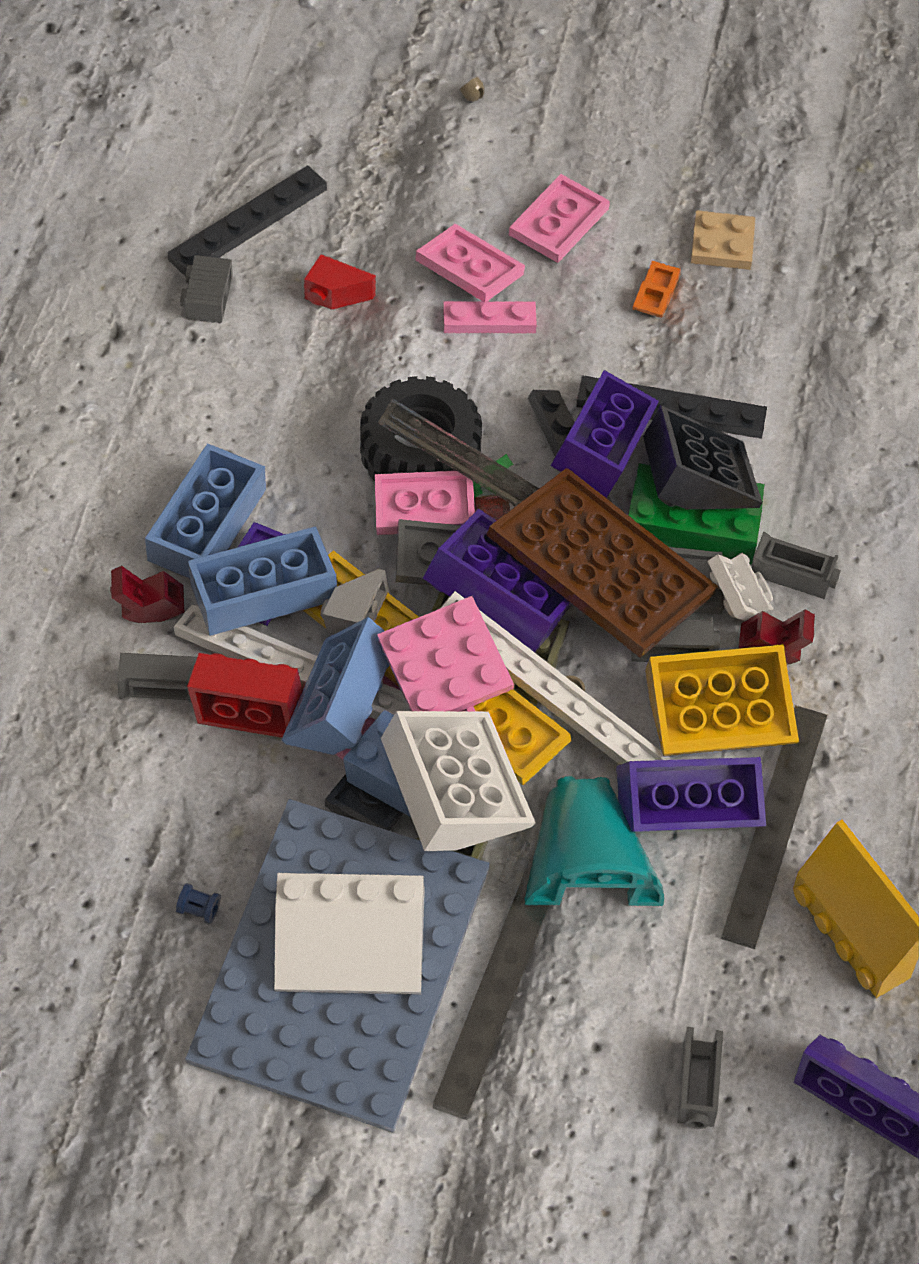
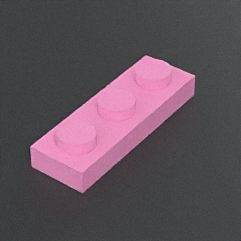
M444 301V333H536V303Z

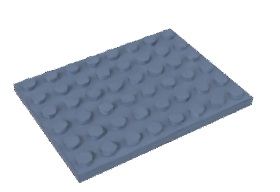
M288 799L185 1058L186 1062L394 1133L485 882L489 863L454 851H424L420 840ZM278 873L423 876L425 894L421 994L276 992L274 990L275 913Z

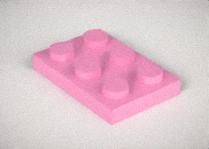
M560 174L509 227V236L559 263L608 211L610 201Z
M457 224L452 225L416 251L415 258L417 262L484 303L523 276L525 269L524 264Z
M473 471L375 474L377 535L397 534L399 519L462 526L475 513Z

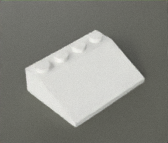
M396 711L383 733L381 741L424 851L459 850L533 827L535 820L489 712Z
M278 873L275 913L274 990L276 992L421 994L424 877L407 875Z

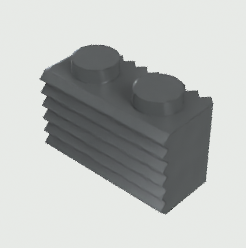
M195 255L193 265L187 266L186 283H188V288H182L180 306L185 307V315L188 320L222 323L233 277L232 259Z

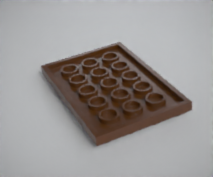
M568 468L564 469L490 525L486 533L490 539L639 658L645 655L710 599L718 588V585Z

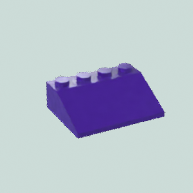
M478 509L438 548L423 579L432 584L436 590L444 592L448 596H451L455 591L463 598L472 596L481 612L535 653L557 626L572 603L490 539L486 533L489 526L497 520Z

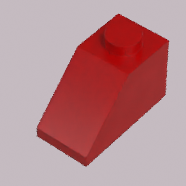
M320 254L304 278V299L331 310L372 300L376 295V275Z

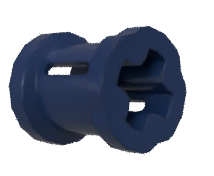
M186 883L178 897L176 913L183 915L186 912L204 918L205 923L211 924L217 915L221 894L213 893L210 895L195 890L192 884Z

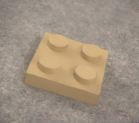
M696 210L691 263L751 270L755 217Z

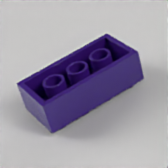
M604 370L550 466L560 472L566 468L570 469L607 498L622 474L659 401Z

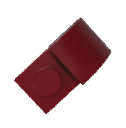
M122 565L111 570L110 592L112 599L121 604L122 618L135 623L163 622L185 613L184 585L165 571L142 580Z
M804 609L782 622L772 615L761 611L741 623L738 649L783 645L786 664L796 663L801 660V649L813 643L815 614Z

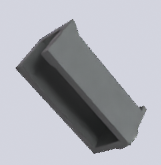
M766 532L762 534L751 567L754 573L760 572L767 581L825 599L829 587L835 589L841 570L835 568L838 555H835V557L773 538Z
M710 617L709 621L685 619L641 658L631 651L632 662H648L649 658L654 656L719 650L720 631L714 630L713 617Z
M120 653L117 675L119 699L130 695L131 697L191 700L187 686L197 657Z
M687 1027L683 1040L677 1123H684L693 1129L714 1127L718 1114L723 1031L716 1030L713 1042L693 1040L694 1027ZM692 1058L709 1060L706 1106L688 1104Z

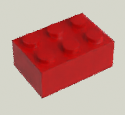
M218 653L211 655L198 654L187 686L197 724L283 738L303 691L297 668H292L286 664L272 665L260 663L254 659L241 660L229 658Z

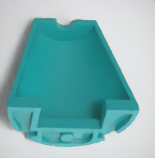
M566 776L558 779L556 787L548 793L525 893V905H560L566 887L629 888L627 892L629 906H663V886L636 833L631 831L618 797L611 787L608 778L575 779L574 777Z

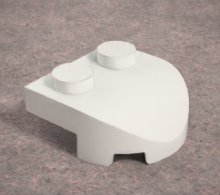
M741 553L733 559L718 554L708 560L712 570L710 578L718 585V589L722 590L726 598L723 604L731 617L746 621L761 611L767 613L774 609L769 604L773 600V596L764 577L760 572H753L749 564L750 559L745 554Z

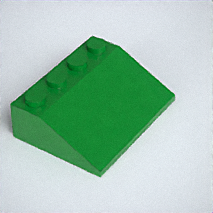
M639 463L629 516L668 547L722 552V556L733 559L743 553L750 559L749 564L752 565L758 541L762 505L760 508L686 510L677 505L675 507L668 506L657 496L650 465ZM757 483L763 505L765 484Z

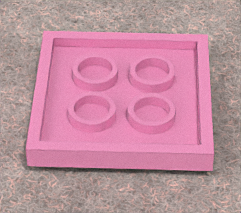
M472 596L377 634L378 641L410 711H462L514 689V683Z

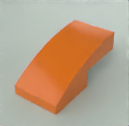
M652 261L646 278L641 283L633 310L662 318L676 288L681 269Z

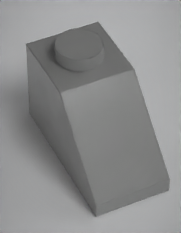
M377 569L335 587L330 599L324 601L321 609V617L324 618L327 633L336 634L367 617L375 621L389 591L385 570Z

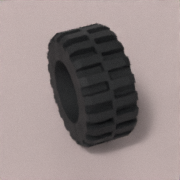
M417 376L408 377L407 381L401 382L400 379L390 383L389 388L386 386L382 387L375 393V397H371L368 400L360 419L361 461L364 468L368 470V475L375 481V474L472 470L474 472L479 464L482 440L481 415L477 412L478 407L472 399L467 400L468 394L459 387L454 389L453 384L445 380L442 383L438 382L435 377L426 376V379H418ZM423 427L438 431L447 440L434 447L414 448L399 442L395 436L410 428Z

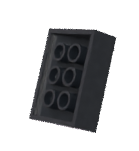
M661 405L643 435L658 498L668 506L675 507L677 505L686 510L760 508L762 499L744 442Z

